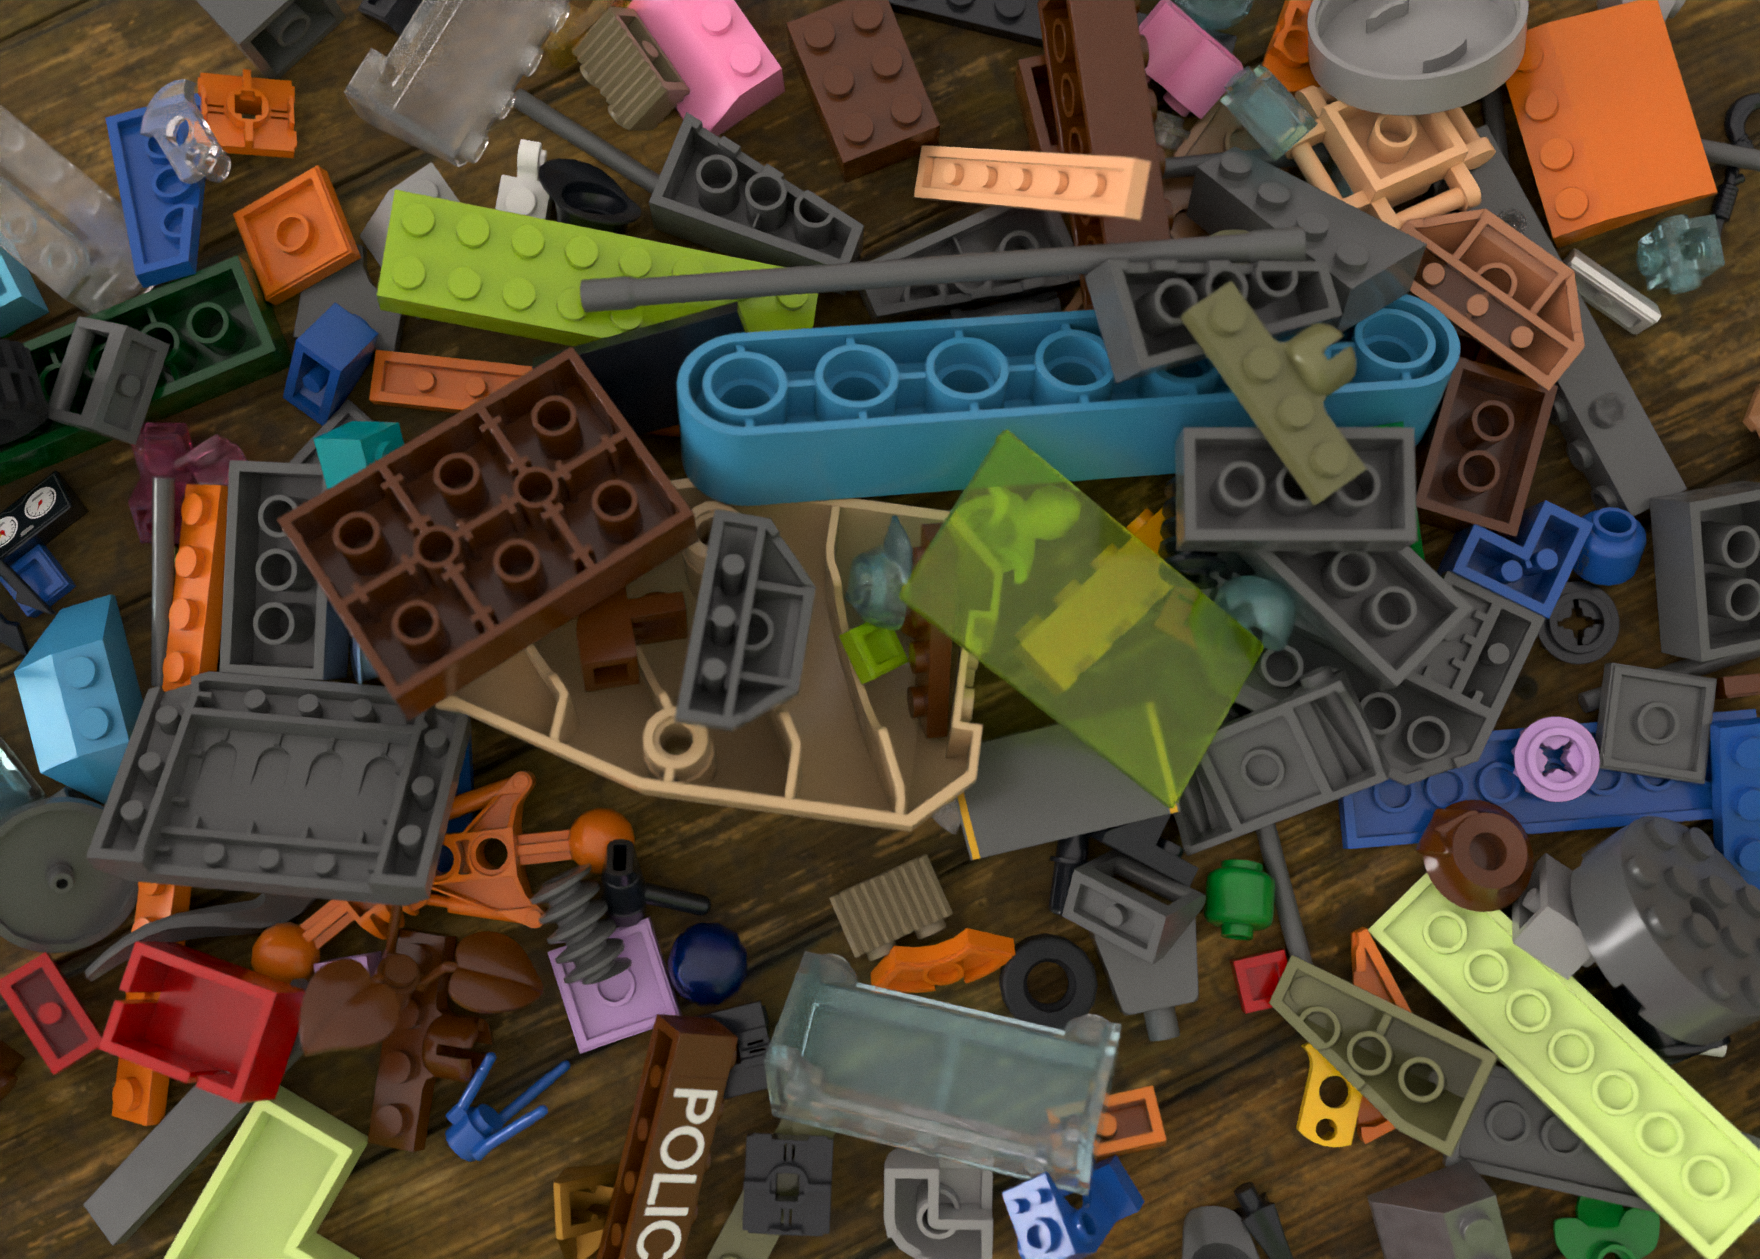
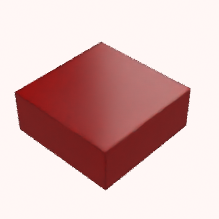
M1278 948L1230 959L1242 1012L1247 1014L1273 1008L1269 1001L1288 964L1285 949Z

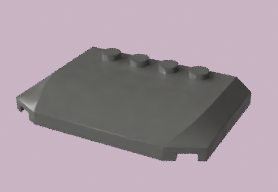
M208 671L191 676V684L164 692L161 686L150 688L147 691L86 858L93 868L128 881L407 906L429 899L472 730L469 718L461 712L457 716L450 711L440 710L433 706L408 721L386 686Z

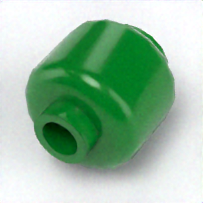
M1229 859L1221 861L1220 868L1208 873L1204 918L1210 924L1221 928V937L1241 941L1253 940V931H1261L1271 926L1274 913L1275 880L1263 872L1262 864L1248 860Z

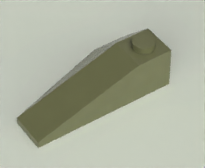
M1291 955L1269 1004L1378 1109L1397 1130L1452 1157L1499 1059L1498 1055Z

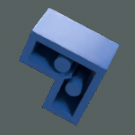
M1545 500L1524 510L1517 537L1510 540L1476 524L1455 533L1436 573L1441 576L1442 573L1450 571L1546 617V620L1550 618L1594 523Z

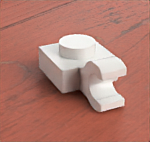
M521 139L517 155V177L501 175L496 210L550 220L553 199L544 190L538 179L539 167L547 160V151L542 150L541 142Z

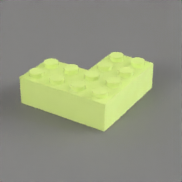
M280 1085L275 1099L257 1101L253 1104L164 1259H360L316 1232L367 1146L368 1136Z

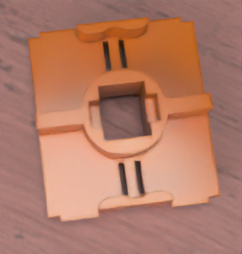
M243 69L242 76L200 72V77H198V95L201 99L199 140L202 143V151L294 158L295 149L297 148V132L294 131L295 86H292V81L251 77L250 69ZM242 114L255 115V119L242 118Z

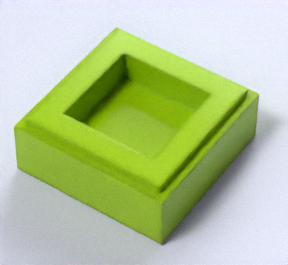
M887 614L838 636L861 685L909 662Z

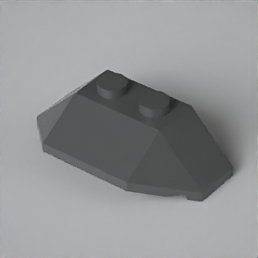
M715 509L675 715V722L733 732L796 697L799 693L816 587L792 550L779 535L780 532L771 518Z

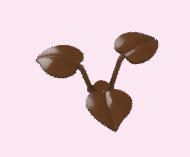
M392 905L386 948L382 955L383 959L378 964L372 977L362 963L348 958L331 961L323 965L312 976L304 993L300 1009L299 1021L302 1048L304 1054L310 1056L328 1051L358 1050L382 1042L393 1032L399 1020V1012L408 1005L414 991H426L430 983L447 973H453L448 983V993L451 999L467 1010L485 1014L510 1012L532 1004L543 994V984L524 949L507 935L492 931H480L466 936L459 942L455 950L456 962H444L427 974L421 975L420 969L413 958L406 954H397L396 952L402 906Z

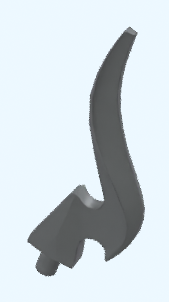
M261 893L254 900L177 913L147 923L121 938L101 954L85 970L86 978L92 982L117 965L130 959L136 941L179 942L204 937L257 934L276 923L293 921L302 915L316 898Z

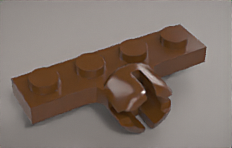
M943 522L921 524L920 546L913 547L912 550L913 569L899 575L891 585L888 593L890 597L888 606L895 625L903 635L914 639V641L909 643V662L911 671L915 674V686H910L907 689V704L910 717L912 719H919L926 739L947 737L952 633L953 622L957 612L954 598L957 550Z
M412 928L399 929L396 952L397 954H406L413 958L420 969V974L425 975L444 962H453L456 936ZM451 973L444 974L430 983L424 992L415 990L408 1005L399 1012V1020L393 1032L382 1041L367 1143L409 1152L425 1150L433 1090L437 1078L464 1083L471 1081L487 1053L470 1050L469 1048H473L474 1042L494 1044L492 1029L485 1019L456 1014L448 1008V983Z

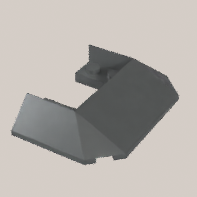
M1235 551L1216 553V557L1226 562V569L1218 573H1210L1209 576L1216 579L1218 585L1215 588L1198 590L1184 621L1208 689L1252 712L1291 697L1294 691L1302 686L1299 678L1311 670L1325 665H1329L1332 672L1345 670L1391 767L1388 778L1405 786L1479 760L1546 617L1461 576L1446 571L1442 573L1441 577L1473 609L1397 687L1382 692Z

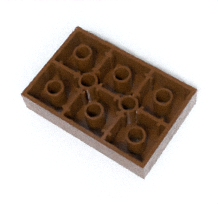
M573 347L563 351L277 519L408 721L698 541L693 511Z

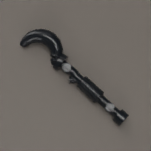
M1760 93L1744 95L1729 106L1725 113L1723 124L1726 137L1731 142L1729 144L1755 149L1752 144L1753 140H1749V135L1745 132V124L1748 117L1760 109ZM1727 166L1723 184L1717 187V194L1714 197L1708 216L1711 220L1709 230L1705 237L1704 246L1698 248L1695 263L1701 266L1713 267L1717 263L1719 251L1716 249L1721 238L1724 223L1730 221L1739 188L1736 186L1745 182L1744 175L1742 173L1739 174L1741 168Z

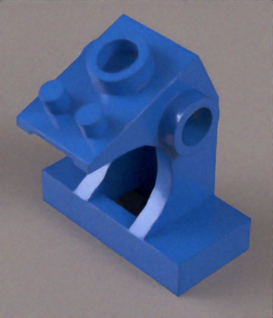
M1113 1155L1055 1183L1049 1173L1045 1171L1030 1180L1002 1192L1018 1237V1251L1022 1259H1082L1097 1251L1116 1221L1138 1212L1145 1202L1117 1155ZM1082 1189L1083 1205L1080 1209L1076 1210L1069 1205L1064 1196Z

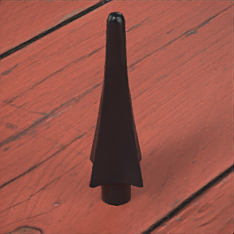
M1252 1182L1238 1186L1234 1190V1194L1241 1207L1233 1211L1242 1218L1241 1222L1268 1258L1293 1259L1275 1203L1269 1202L1266 1192L1259 1195Z

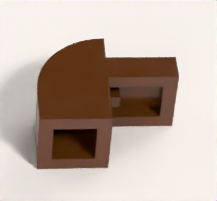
M623 587L578 616L576 635L585 692L640 684L636 646L688 638L687 612L683 591L673 593L651 592L639 598L628 599L626 587Z

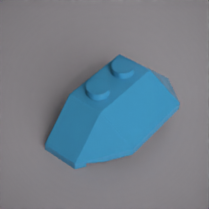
M112 594L61 609L14 671L40 773L103 804L107 802L143 705L115 595Z

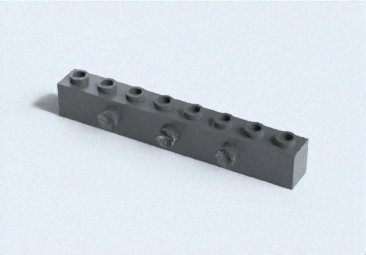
M1487 124L1476 129L1481 138L1487 137L1496 153L1485 164L1469 170L1480 188L1481 203L1467 211L1486 208L1562 262ZM1442 179L1431 184L1429 190L1424 194L1429 199L1449 190V186ZM1457 209V210H1454V211H1452V212H1450V213H1448V214L1458 213V212H1461V211H1459V210ZM1577 289L1585 347L1554 384L1558 386L1549 421L1559 427L1567 442L1566 453L1570 462L1577 470L1583 471L1592 488L1591 499L1596 509L1620 508L1636 516L1650 508L1649 498L1683 492L1687 490V487Z

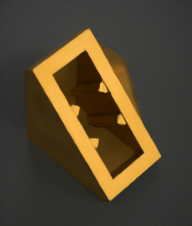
M620 1164L566 1167L553 1182L556 1240L565 1259H592L598 1254Z

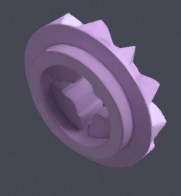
M1547 717L1537 719L1529 727L1520 731L1521 736L1516 746L1511 750L1515 764L1513 774L1520 779L1525 786L1526 792L1545 801L1564 802L1581 796L1594 783L1600 764L1599 750L1592 735L1581 724L1565 717ZM1561 746H1565L1562 749L1564 752L1560 760L1565 765L1564 768L1567 771L1550 769L1547 773H1542L1545 770L1544 766L1548 759L1542 754L1543 750L1539 747L1557 750Z

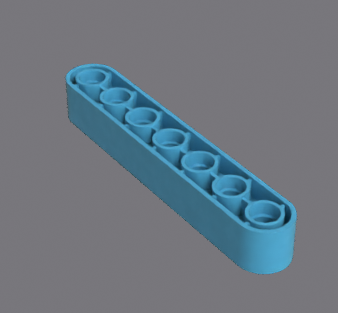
M1405 294L1342 332L1343 337L1327 347L1326 351L1323 352L1327 359L1330 360L1351 345L1357 360L1356 373L1352 380L1326 397L1323 405L1336 427H1371L1403 421L1404 427H1414L1416 446L1425 436L1459 360L1460 341L1454 326L1443 313L1426 301ZM1095 310L728 334L707 341L696 348L683 362L677 379L681 455L685 473L692 484L705 495L717 501L738 506L1175 474V441L1184 427H1258L1209 358L1116 384ZM1297 334L1277 339V341L1287 342Z

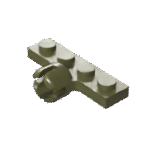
M1232 281L1188 309L1180 317L1314 505L1327 498L1367 469L1328 416L1323 405L1326 397L1351 381L1356 373L1357 360L1351 345L1330 360L1323 353L1327 347L1343 337L1340 331L1331 325L1315 323L1289 341L1278 342L1269 334Z

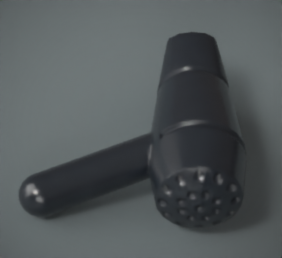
M617 839L608 843L602 869L599 896L600 899L606 900L608 904L605 916L607 919L615 920L617 926L629 927L640 922L646 914L647 904L698 916L706 915L710 911L711 901L705 895L645 882L633 842Z

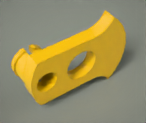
M1307 1042L1301 1047L1308 1054L1310 1068L1296 1130L1310 1141L1323 1146H1349L1352 1144L1362 1094L1318 1050ZM1330 1076L1341 1077L1348 1087V1096L1345 1102L1337 1107L1326 1106L1319 1095L1321 1083ZM1327 1119L1329 1126L1334 1128V1132L1328 1131L1324 1136L1320 1137L1317 1135L1316 1126L1320 1120Z

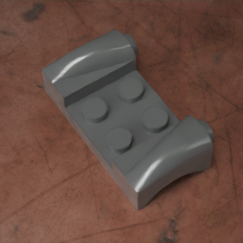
M1329 665L1311 670L1299 678L1302 686L1297 688L1291 697L1198 734L1197 730L1185 732L1182 725L1162 732L1181 805V811L1175 812L1173 815L1187 856L1388 780L1391 767L1345 670L1332 672Z

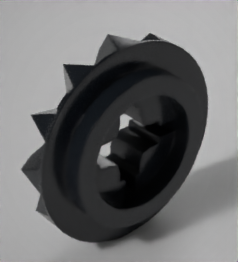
M1580 581L1567 582L1550 618L1544 620L1538 633L1541 641L1540 647L1550 652L1556 658V661L1581 665L1599 660L1611 650L1617 640L1620 627L1619 614L1612 599L1599 587ZM1572 609L1575 610L1577 618H1585L1586 621L1594 620L1593 625L1578 630V639L1574 638L1572 629H1564L1563 626L1558 627L1557 622L1571 617Z

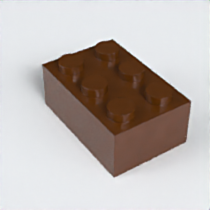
M844 0L786 23L789 49L844 183L919 155L922 145L938 146L939 121L888 0Z
M1459 357L1427 432L1415 448L1416 507L1419 522L1453 533L1476 524L1507 540L1517 537L1558 386L1553 385L1548 391L1526 376Z

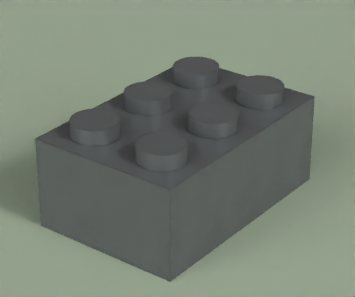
M1738 481L1649 498L1661 653L1704 662L1760 650V482Z

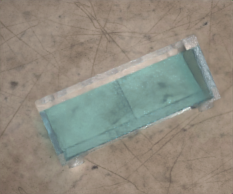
M805 951L764 1059L772 1116L1023 1180H1030L1047 1171L1058 1189L1088 1196L1119 1052L1122 1024L1109 1022L1099 1015L1085 1014L1071 1019L1066 1024L1065 1030H1060L858 982L856 972L843 957L831 953L821 955Z

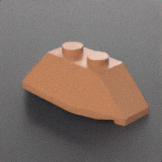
M1486 208L1407 220L1400 230L1427 244L1409 293L1437 308L1455 327L1549 391L1585 347L1575 271Z

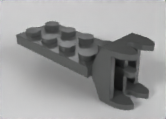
M1495 1066L1452 1157L1443 1154L1442 1163L1446 1167L1468 1160L1479 1174L1656 1212L1505 1066ZM1741 1132L1752 1144H1754L1760 1150L1759 1138ZM1760 1216L1753 1223L1760 1222Z

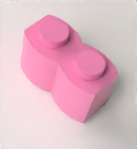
M1160 0L1139 26L1140 35L1146 37L1149 47V62L1145 68L1147 84L1153 79L1167 90L1163 99L1183 117H1186L1191 111L1202 119L1244 71L1242 63L1230 51L1204 31L1192 18L1170 0Z

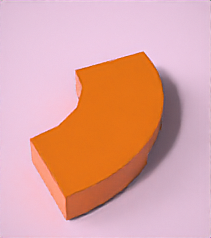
M966 928L954 938L935 945L921 947L894 945L890 953L885 955L871 971V988L891 993H923L936 991L935 985L953 984L962 977H964L966 984L996 971L1005 965L1012 956L1016 955L1014 939Z

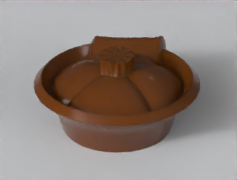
M1465 800L1451 804L1444 809H1435L1432 819L1415 851L1423 855L1426 871L1437 890L1455 905L1476 912L1495 911L1512 904L1527 888L1533 872L1532 846L1524 828L1508 811L1487 801Z

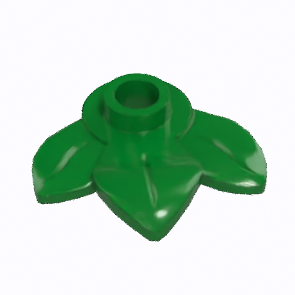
M1579 1195L1575 1206L1576 1218L1560 1217L1553 1220L1555 1243L1566 1259H1603L1610 1252L1614 1253L1615 1259H1641L1656 1248L1659 1239L1660 1218L1658 1213L1633 1207L1624 1209L1620 1204Z

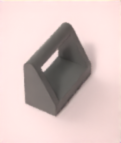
M78 316L47 404L49 416L46 418L136 445L170 344L126 325ZM95 336L106 337L108 339L82 415L69 412Z
M1111 850L1074 869L1062 916L1141 959L1155 964L1165 957L1204 906L1206 896L1136 860ZM1118 874L1173 903L1167 906L1114 879L1113 876Z

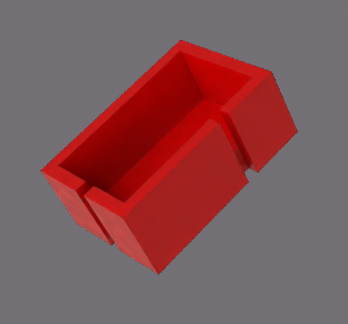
M136 941L119 990L127 993L161 992L159 999L115 1000L98 1049L184 1083L197 1082V1088L238 1104L275 1099L300 1027V1009L306 990L176 942Z

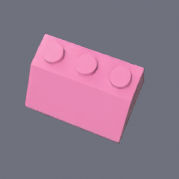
M632 0L627 7L635 10L690 89V94L686 95L683 101L678 103L675 108L682 119H684L687 112L702 121L705 129L719 136L785 92L781 66L734 0Z

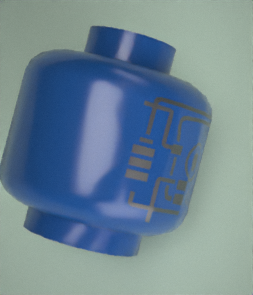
M1614 507L1594 510L1582 516L1583 519L1594 523L1578 556L1573 571L1584 580L1596 585H1617L1631 579L1639 567L1646 547V531L1641 523L1629 512Z

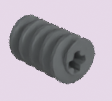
M591 864L576 866L550 878L541 885L542 889L530 899L531 904L548 903L550 909L538 919L540 924L557 923L559 927L547 938L548 944L565 943L567 946L555 958L556 963L574 962L575 968L563 978L566 984L582 982L583 985L595 984L614 977L625 971L632 964L631 959L618 957L625 948L623 940L620 938H609L616 930L615 920L611 918L599 919L608 910L607 901L603 899L590 900L599 891V882L594 879L581 880L591 871Z

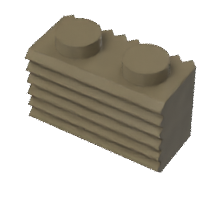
M609 7L572 48V53L578 57V61L581 63L580 71L583 77L591 85L600 89V94L606 97V102L610 104L608 112L612 119L629 131L653 130L657 128L658 123L664 121V117L669 115L671 110L676 108L677 104L683 101L686 95L690 94L688 86L632 8Z
M923 854L829 897L854 956L858 957L866 953L869 961L889 954L893 946H897L896 939L913 931L919 940L947 927L943 918L953 914L927 854Z

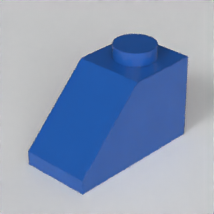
M335 302L296 340L283 398L323 426L343 405L371 361L379 333L372 329L362 317L351 314Z

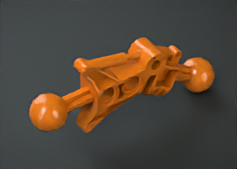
M519 771L513 776L456 795L449 820L480 809L483 810L464 831L445 833L443 845L449 847L452 851L454 863L448 872L436 870L431 889L446 895L432 894L430 892L429 899L402 906L399 928H402L405 924L403 912L411 916H417L420 912L419 909L426 905L447 908V912L452 914L518 923L530 928H539L544 924H540L538 919L548 909L543 904H531L530 899L534 894L531 891L526 865L574 860L578 866L591 864L592 868L589 873L602 875L609 842L625 839L635 844L632 826L623 814L611 808L597 807L581 814L575 819L570 829L523 834V804L536 785V777L530 771ZM491 838L502 841L506 846L508 852L507 859L501 867L491 865L485 858L484 847ZM331 899L300 925L292 922L276 923L265 929L253 945L251 958L253 970L288 984L294 979L305 978L309 981L314 975L313 964L320 962L321 948L354 921L372 935L382 940H387L392 905Z

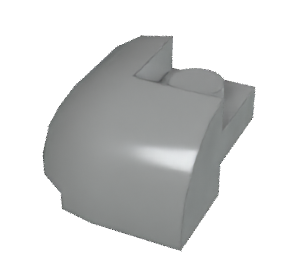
M937 1138L909 1142L898 1146L888 1153L884 1163V1222L887 1237H891L900 1250L915 1259H992V1149L938 1148Z

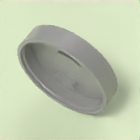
M1313 0L1307 18L1310 69L1315 80L1327 93L1361 110L1387 115H1423L1455 109L1493 92L1504 84L1519 67L1526 47L1529 3L1528 0Z

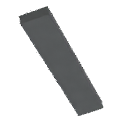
M305 978L294 979L290 985L306 990L308 981ZM300 1027L284 1073L304 1053ZM197 1083L83 1204L112 1246L125 1243L251 1110L255 1102L238 1104L197 1088Z

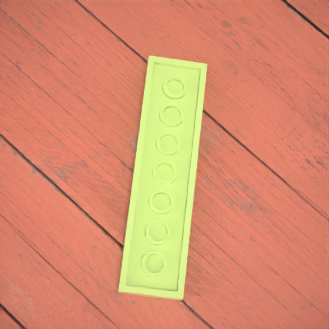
M1426 872L1368 929L1371 937L1478 1041L1489 1051L1497 1054L1498 1060L1705 1259H1717L1760 1216V1150L1572 976L1567 980L1512 943V921L1500 909L1490 912H1476L1459 907L1437 890Z

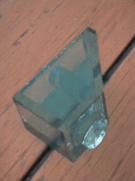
M1261 64L1254 70L1250 66L1243 68L1224 87L1228 93L1220 102L1256 145L1274 161L1278 160L1318 124L1270 70Z

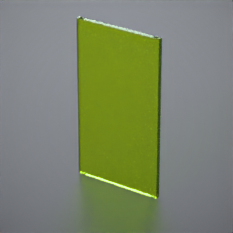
M1008 429L1003 430L996 437V441L897 595L900 600L1167 808H1174L1179 801L1181 794L1266 646Z

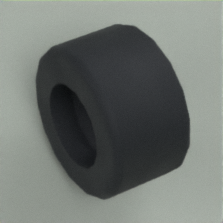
M1048 933L1028 936L1014 945L1016 955L1012 956L1001 967L999 976L1002 1000L1014 1018L1032 1031L1047 1034L1070 1030L1083 1021L1095 1003L1098 987L1094 965L1085 952L1065 937ZM1045 962L1056 963L1061 966L1068 978V987L1064 996L1058 1001L1049 1004L1038 1002L1032 998L1027 987L1028 975L1031 970L1038 964Z

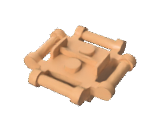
M1314 85L1295 93V104L1300 116L1310 122L1288 132L1280 140L1279 147L1287 159H1294L1310 185L1399 230L1407 220L1445 215L1457 209L1465 212L1481 203L1480 188L1469 170L1478 168L1488 162L1495 155L1496 150L1487 137L1481 138L1461 107L1423 115H1387L1350 106L1327 93L1322 87L1317 88ZM1321 142L1324 144L1354 194L1346 198L1342 197L1312 146ZM1444 179L1449 186V190L1396 214L1392 209L1401 203L1424 194L1429 190L1431 184Z

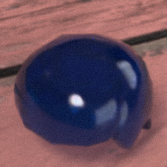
M697 923L686 928L674 941L668 958V973L672 985L681 998L698 1007L720 1006L737 995L742 989L748 968L747 951L738 934L720 923Z

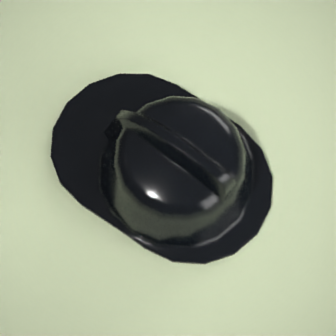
M557 158L546 161L539 167L538 179L544 190L556 203L557 222L625 235L628 224L635 222L641 216V208L625 194L619 185L603 170L589 163L575 159Z

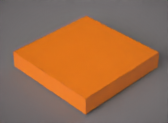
M318 165L233 213L266 301L275 306L362 258L326 170Z

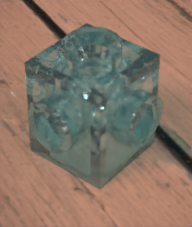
M1680 214L1661 219L1655 223L1656 228L1638 241L1637 266L1640 273L1646 277L1648 290L1668 287L1670 294L1692 291L1703 286L1702 279L1725 266L1715 214L1688 218L1687 214Z

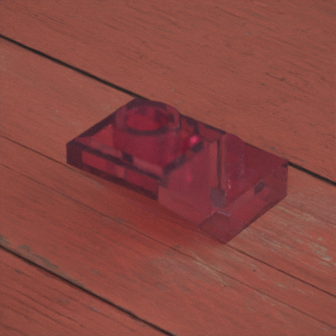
M143 423L136 445L131 444L141 478L128 500L140 542L152 543V477H174V543L179 544L182 523L181 507L185 497L186 484L197 485L198 464L186 423Z

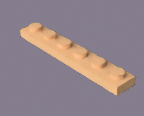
M922 145L914 197L935 201L1141 220L1151 162L1129 157Z

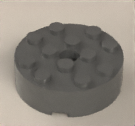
M1658 816L1641 817L1581 855L1583 857L1581 866L1573 870L1571 876V899L1578 926L1589 951L1612 986L1615 988L1623 983L1644 1005L1641 1007L1639 1015L1665 1034L1694 1045L1716 1043L1760 1020V890L1744 880L1734 866L1714 848L1710 838L1701 829L1696 827L1689 829L1675 821Z

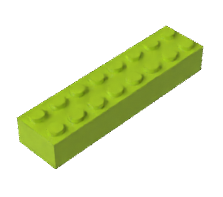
M395 189L377 299L382 311L569 346H578L736 301L739 304L749 332L813 328L818 293L646 305L629 310L585 313L580 297L582 279L623 276L648 278L784 267Z

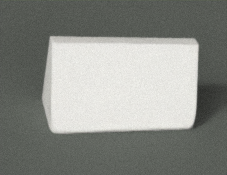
M1574 248L1568 253L1563 263L1575 271L1576 286L1584 301L1633 335L1639 334L1658 322L1661 313L1659 307L1653 301L1579 250Z

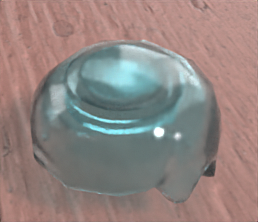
M1256 575L1233 577L1221 584L1214 600V606L1222 615L1236 621L1239 632H1244L1251 627H1258L1263 632L1262 644L1264 648L1276 651L1284 650L1296 622L1297 610L1291 595L1280 584L1269 578Z

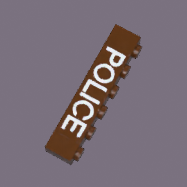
M656 1015L596 1259H685L684 1252L690 1228L695 1223L698 1214L697 1200L703 1176L708 1171L711 1162L710 1148L716 1124L721 1119L724 1110L723 1096L729 1072L737 1058L736 1043L738 1037L714 1018Z

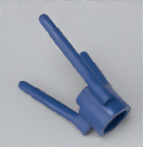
M494 1052L487 1053L459 1102L446 1114V1118L452 1123L445 1133L446 1140L451 1149L466 1161H481L493 1148L544 1117L548 1113V1108L545 1105H541L502 1128L503 1124L568 1071L570 1062L567 1060L562 1061L502 1111L497 1113L487 1104L470 1107L496 1060Z

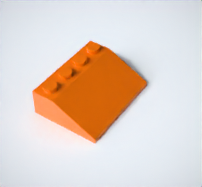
M1637 0L1548 22L1527 30L1523 59L1513 75L1506 81V86L1550 231L1557 248L1717 194L1715 182L1658 0Z

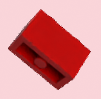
M44 952L0 979L1 996L54 1075L60 1074L98 1050L103 1036L102 1032L49 953Z

